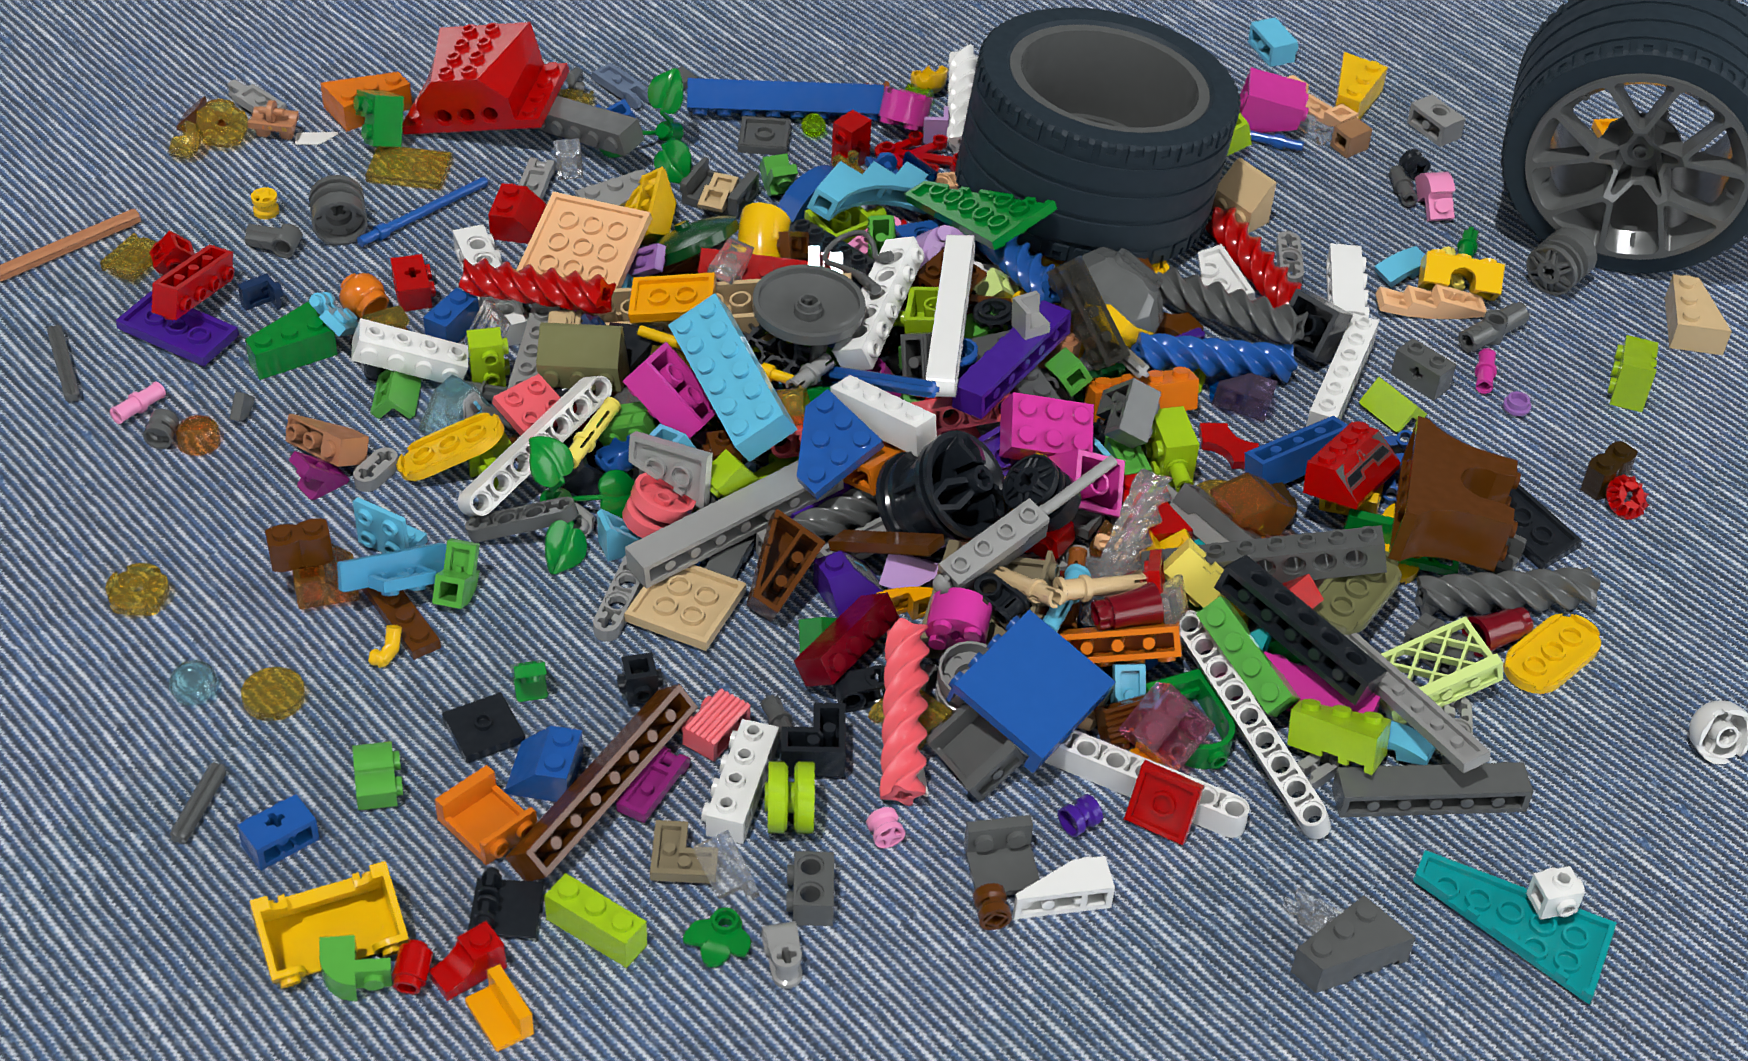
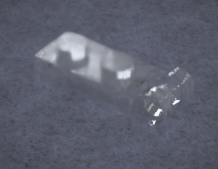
M1308 112L1306 120L1304 122L1301 121L1298 129L1294 131L1316 148H1320L1326 145L1327 141L1331 142L1334 126L1328 127Z

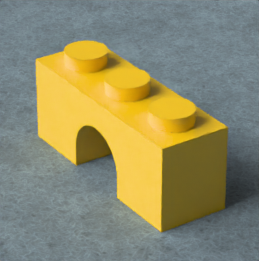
M1432 249L1427 251L1421 259L1418 288L1432 290L1436 284L1448 287L1451 275L1459 274L1469 282V293L1482 296L1485 300L1495 301L1502 292L1505 264L1497 263V260L1492 258L1478 260L1473 259L1468 254L1450 255L1446 254L1444 250Z

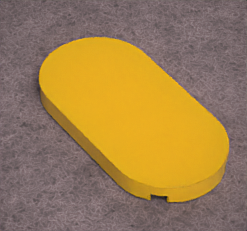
M489 413L475 414L411 443L407 447L408 452L405 456L403 454L399 456L396 467L405 480L418 481L428 478L491 449L503 436L504 425L496 414H493V416H490Z
M1555 614L1550 616L1508 650L1503 663L1506 677L1516 687L1530 693L1545 694L1555 691L1597 656L1601 647L1598 628L1592 622L1579 615L1571 614L1568 617L1563 616V614Z

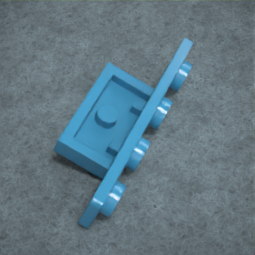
M435 543L339 561L337 563L338 589L342 592H348L369 587L381 592L383 596H395L400 594V590L405 589L411 591L424 590L426 585L435 583L436 574L444 569L446 544Z

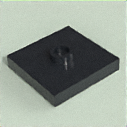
M501 692L442 713L443 722L466 764L519 745L521 741L525 740V734Z

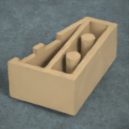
M1673 274L1665 296L1669 348L1723 355L1732 331L1700 278Z

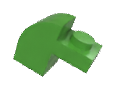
M788 154L763 157L759 164L763 185L769 197L784 195L798 175L796 164L790 165Z
M453 538L447 540L444 569L435 576L432 604L462 609L469 604L475 592L480 570H477L479 543Z
M355 935L319 937L322 978L326 988L333 995L343 1000L357 1001V989L359 988L379 990L383 987L392 986L391 958L357 960Z

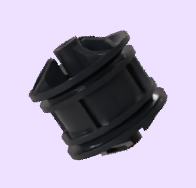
M948 431L937 436L932 442L927 444L918 457L914 456L911 451L901 452L892 456L883 464L876 483V500L879 514L888 532L943 534L945 544L931 556H914L926 560L936 559L944 555L948 540L969 542L1007 514L1008 504L1005 503L1002 495L1005 477L998 461L983 442L963 431Z

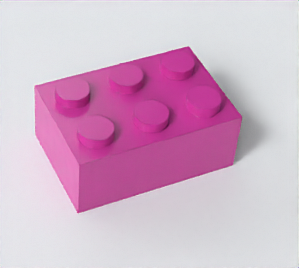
M667 342L661 345L623 380L629 392L645 405L648 413L653 418H656L665 426L685 433L689 439L716 414L695 373Z
M1013 392L1001 402L999 457L1021 460L1036 452L1047 457L1075 449L1093 452L1094 404Z

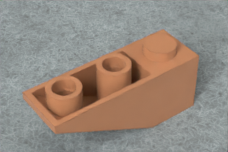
M289 414L285 441L337 467L360 465L366 459L369 436L352 428Z

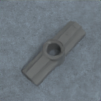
M1519 301L1501 310H1488L1483 320L1459 333L1458 341L1461 344V348L1469 353L1471 351L1475 352L1487 344H1500L1505 334L1528 322L1530 314L1527 311L1526 305Z

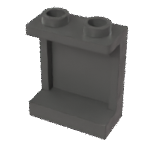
M703 157L698 164L693 166L689 175L682 179L679 188L680 192H682V204L698 208L697 204L705 185L710 184L714 172H717L709 168L708 157ZM749 170L743 179L739 178V184L728 196L727 208L723 212L703 208L698 209L720 216L734 215L738 220L744 207L749 205L759 193V172Z
M967 703L961 704L954 714L945 723L937 726L926 739V743L939 755L960 779L965 788L979 802L1027 760L1012 741Z

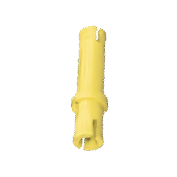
M607 397L582 432H577L574 436L573 443L569 447L574 461L573 469L579 466V463L587 453L593 451L597 439L617 412L621 410V404L615 398Z

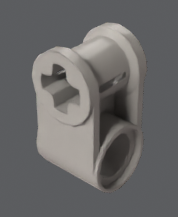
M791 921L762 926L761 933L766 957H768L774 983L781 988L796 987L802 980V952L796 922Z

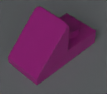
M294 451L289 458V461L297 468L295 472L301 477L297 487L310 500H316L346 485L350 480L337 466L325 460Z

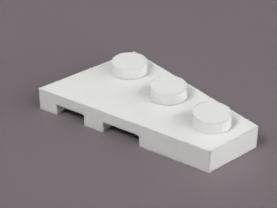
M1222 244L1198 252L1200 275L1204 285H1210L1219 281L1228 293L1237 289H1243L1250 300L1255 299V291Z

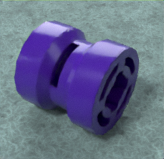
M1085 794L1079 797L1074 805L1067 804L1058 810V819L1068 835L1077 837L1085 832L1086 827H1094L1103 821V812L1097 800L1093 796Z

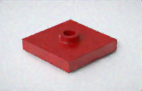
M1145 760L1141 765L1124 820L1183 845L1189 834L1205 785Z

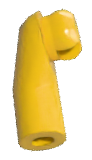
M386 626L384 646L381 650L372 649L368 657L370 665H377L378 668L386 667L397 655L400 648L401 626Z

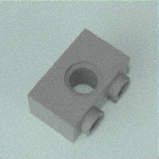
M1431 94L1411 103L1407 123L1441 147L1461 138L1466 118Z

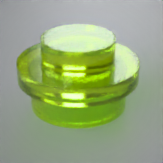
M813 113L807 115L802 120L801 129L805 135L815 138L825 132L826 123L820 115Z

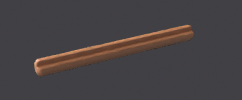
M130 209L0 264V282L141 222L140 214L136 209Z

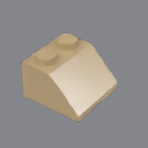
M1240 157L1236 159L1218 184L1212 209L1219 207L1226 210L1236 207L1235 219L1239 222H1249V234L1269 223L1277 182Z

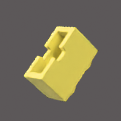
M1188 538L1164 561V577L1172 586H1180L1186 592L1187 599L1194 606L1205 608L1219 596L1224 597L1214 588L1224 569L1216 562L1210 565L1204 559L1207 553L1193 540Z

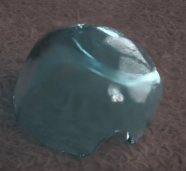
M197 659L182 662L173 670L169 679L171 694L177 702L187 706L201 704L206 699L215 697L217 685H220L215 670L207 662Z

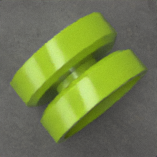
M768 761V782H765L764 812H768L767 833H785L787 830L788 813H793V824L796 833L813 834L815 804L814 762H797L794 766V782H788V766L785 761Z

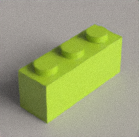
M567 873L544 895L546 920L625 968L647 946V921Z

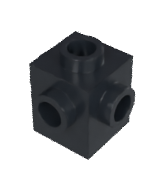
M652 652L621 657L622 674H617L619 693L625 692L627 705L648 702L658 691V687H663L661 668L656 669Z

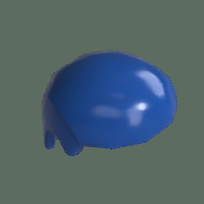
M630 435L627 436L625 442L615 437L610 445L603 446L596 451L595 461L600 470L605 473L610 470H621L627 473L635 467V465L628 461Z

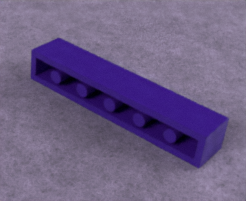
M1042 300L1039 312L1050 322V333L1025 340L1013 327L958 379L956 397H952V408L982 419L1070 334L1071 311Z

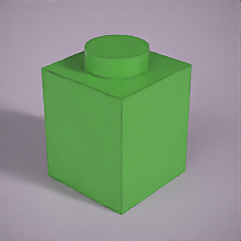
M1066 347L1044 364L1051 376L1057 379L1059 386L1071 397L1093 380L1083 363Z

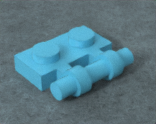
M318 292L311 295L309 299L310 305L320 314L319 318L338 337L355 333L358 325L356 322L357 316L348 308L338 307L335 304L336 299L332 293Z

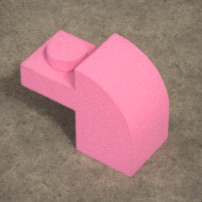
M1449 172L1421 173L1415 177L1418 202L1425 201L1427 222L1454 219L1452 193L1456 190L1451 174Z

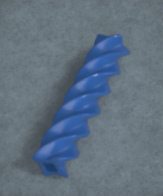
M1018 236L1007 242L1005 246L994 251L975 240L976 248L994 264L999 266L1025 292L1037 291L1040 294V302L1044 300L1055 304L1068 300V295L1065 291L1068 276L1055 277L1054 264L1042 266V253L1031 256L1029 254L1030 243L1018 245Z
M1139 332L1136 343L1131 346V350L1153 370L1167 371L1172 366L1186 367L1192 372L1199 368L1208 377H1214L1224 370L1233 379H1239L1250 372L1259 381H1264L1275 374L1282 382L1288 383L1291 373L1298 367L1294 359L1293 344L1275 345L1268 342L1250 343L1244 340L1225 341L1219 338L1200 339L1194 336L1174 337L1169 334L1158 333L1149 335Z

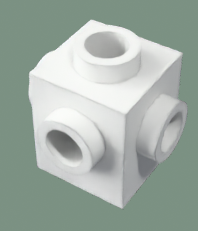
M1568 866L1558 869L1548 868L1542 872L1534 873L1526 894L1540 920L1557 916L1567 917L1576 913L1584 897L1585 890L1582 881L1576 877L1572 868Z

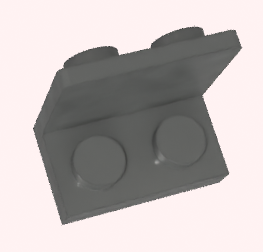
M1031 815L966 822L964 850L974 890L985 884L997 883L1004 887L1006 895H1014L1040 880L1031 849L1033 831Z

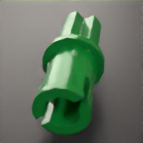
M1468 227V230H1464L1462 239H1460L1457 245L1458 254H1468L1473 258V254L1477 252L1479 232L1474 230V227Z

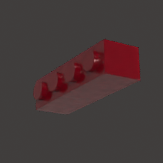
M888 592L861 595L793 660L806 687L833 685L895 624L900 617Z

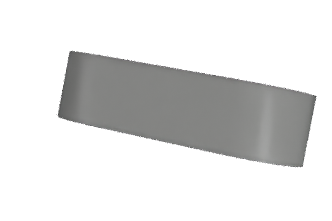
M389 447L379 448L355 468L353 472L355 487L362 492H371L379 488L398 470L396 467L398 461L397 452Z
M1326 752L1321 757L1311 753L1297 762L1306 777L1310 775L1308 781L1314 790L1334 778L1337 767H1340L1338 757Z

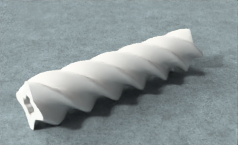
M971 44L958 52L949 53V122L947 138L954 154L959 152L976 70L975 67L978 57L974 55V48Z

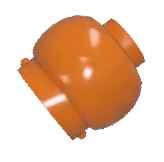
M351 274L341 283L339 294L341 306L343 309L348 308L357 318L372 321L380 316L388 306L389 298L385 294L384 286L372 274Z

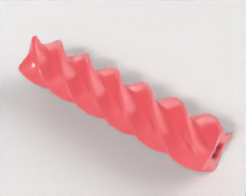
M899 618L892 628L886 631L888 635L885 642V659L887 663L884 669V686L886 690L883 697V713L885 718L882 724V741L884 746L880 760L883 775L879 791L880 799L894 800L906 806H912L913 800L924 795L926 792V787L918 779L917 774L927 763L925 756L919 751L918 745L927 737L928 733L918 719L928 708V702L922 697L919 690L929 680L928 674L920 666L921 661L930 652L929 647L921 639V635L929 627L925 624H914L904 618Z

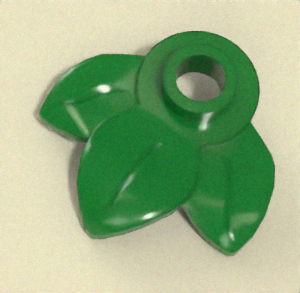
M727 907L717 909L710 919H701L693 922L683 935L684 944L701 947V959L709 968L724 964L731 954L738 957H746L751 947L750 936L742 929L741 917L735 910Z

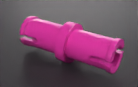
M1489 348L1482 349L1479 352V362L1475 367V376L1477 377L1476 390L1482 394L1490 393L1493 390V379L1497 374V367L1495 365L1496 353Z

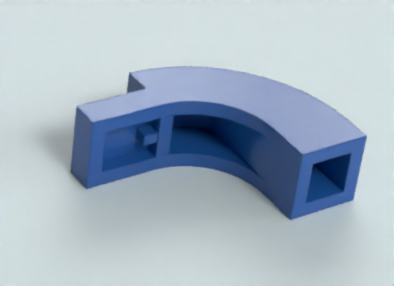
M830 165L814 167L801 175L789 187L777 207L787 213L790 221L794 223L797 220L804 219L805 210H808L807 206L816 188L834 167Z

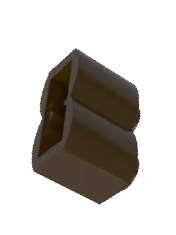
M1623 441L1610 444L1605 453L1598 454L1590 460L1580 490L1595 500L1606 498V491L1610 481L1624 474L1628 477L1630 476L1638 451Z

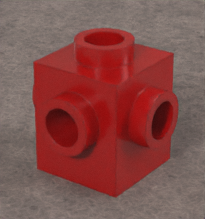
M170 230L159 242L153 245L149 252L154 269L161 275H165L195 254L189 240Z

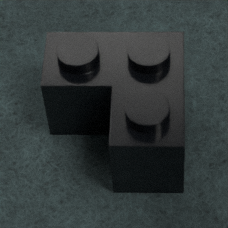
M814 703L813 727L781 726V761H785L788 766V776H794V766L797 762H814L815 776L844 777L846 754L845 703Z

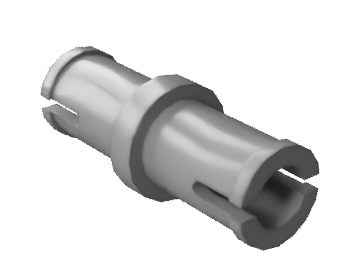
M822 353L812 363L803 365L798 374L786 381V388L793 384L795 385L788 392L793 396H798L807 387L814 386L820 382L821 376L834 368V361L825 365L832 357L829 354Z

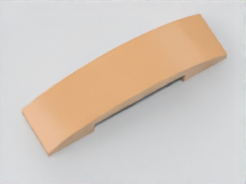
M1291 75V76H1288V77H1287V78H1291V79H1294V80H1298V81L1304 82L1303 80L1297 78V77L1294 76V75ZM1306 83V93H1308L1309 84ZM1308 93L1309 98L1305 107L1309 109L1306 118L1312 122L1324 126H1335L1354 117H1359V113L1343 104L1332 107Z

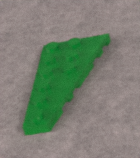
M923 181L904 193L907 202L947 225L957 228L966 235H974L976 241L994 251L1005 246L1007 242L1016 236L1025 233L1028 228L1057 210L1054 200L1047 199L1044 203L1036 201L1035 197L1027 196L1024 200L1015 199L1014 195L983 189L976 193L971 192L970 187L963 186L956 190L950 189L949 184Z

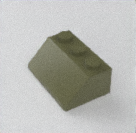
M541 322L536 360L537 373L553 389L556 387L571 389L583 377L603 376L610 380L612 392H622L625 385L623 380L630 374L623 326ZM595 384L592 386V391H596Z

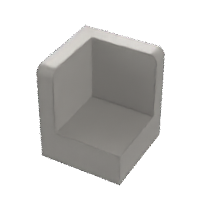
M1037 291L1022 294L1012 299V326L1025 340L1050 333V322L1039 312L1040 294Z

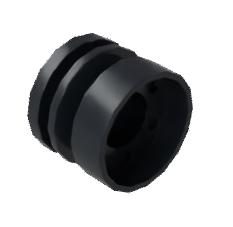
M1033 454L1019 460L1008 471L1003 482L1002 495L1005 503L1013 509L1029 498L1037 506H1040L1072 484L1074 480L1045 455ZM1081 492L1048 515L1050 520L1047 532L1059 530L1071 521L1080 506Z

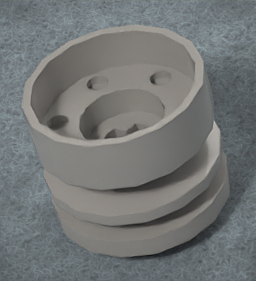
M975 641L958 642L947 648L940 658L935 698L937 706L948 718L954 714L961 704L966 703L958 695L950 702L946 700L951 690L948 684L959 671L965 673L969 669V662L978 652L984 655L988 651L987 645Z

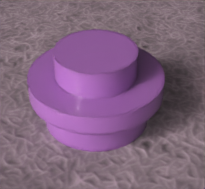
M1511 392L1504 399L1503 407L1513 416H1524L1530 412V398L1523 392Z

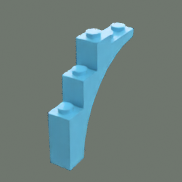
M840 161L816 188L807 208L828 221L842 211L862 205H889L926 214V212L908 203L904 193L921 182L927 181L928 174L909 162H906L897 174H894L875 161L861 174Z

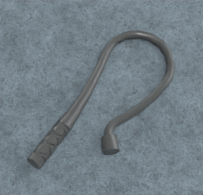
M864 230L850 231L831 241L822 254L823 262L828 266L851 273L852 277L873 295L880 294L881 286L868 275L850 266L829 260L828 254L842 240L857 235L867 239L875 261H880L882 264L893 262V252L887 251L878 255L874 239Z

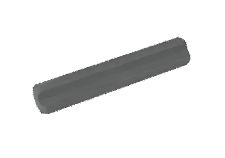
M215 762L209 764L170 831L173 842H178L182 845L188 842L226 776L223 764Z

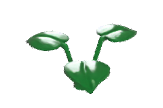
M673 68L659 74L650 82L648 87L649 102L652 107L660 108V115L666 121L660 122L654 131H642L643 135H657L660 140L666 141L661 145L662 151H659L654 157L655 170L663 166L669 182L681 183L682 179L686 178L691 172L692 165L690 150L684 142L680 141L684 134L682 125L678 122H673L674 118L666 114H676L683 103V81L678 68ZM599 149L605 156L610 158H618L622 156L616 153Z
M537 436L529 438V465L532 477L539 485L549 487V489L542 492L540 502L567 496L572 497L575 502L601 500L600 509L623 518L622 512L627 500L631 496V490L634 485L633 479L627 473L621 470H610L604 473L598 484L599 495L572 496L568 490L560 488L565 482L563 476L570 474L574 467L573 456L569 448L561 441L551 437ZM556 520L547 530L545 557L550 574H558L577 566L586 555L587 541L585 534L580 529L573 528V521L566 523L563 520Z

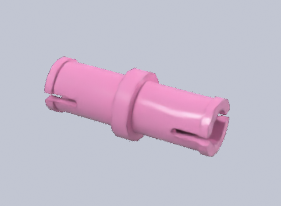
M153 382L140 392L134 391L128 395L127 400L112 407L110 415L116 423L122 424L123 421L137 413L142 414L147 411L148 406L166 396V391L159 382Z

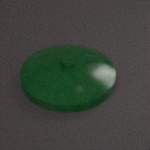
M715 216L689 223V220H684L674 225L675 230L655 242L666 246L665 264L663 267L701 253V247L711 248L735 234L739 230L736 216Z

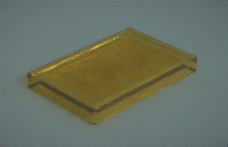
M377 146L365 174L366 182L441 190L453 161L452 152L406 147Z

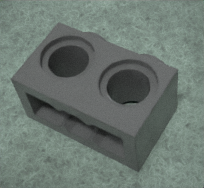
M794 851V864H787V884L793 885V891H787L786 912H793V921L797 925L833 926L834 852Z

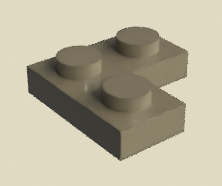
M656 820L650 881L717 884L719 849L687 848L688 821Z

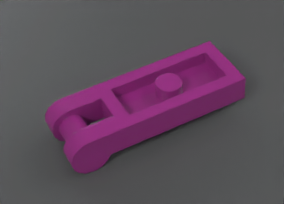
M663 747L616 802L617 811L645 823L680 775L686 773L690 765V758L683 754L677 756L671 753V749Z

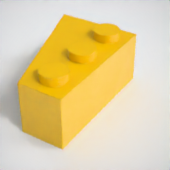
M1344 52L1335 106L1343 104L1359 113L1358 119H1361L1383 91L1388 67L1376 61H1369Z

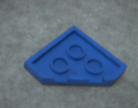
M828 389L805 406L797 468L798 482L816 500L884 447L883 440Z

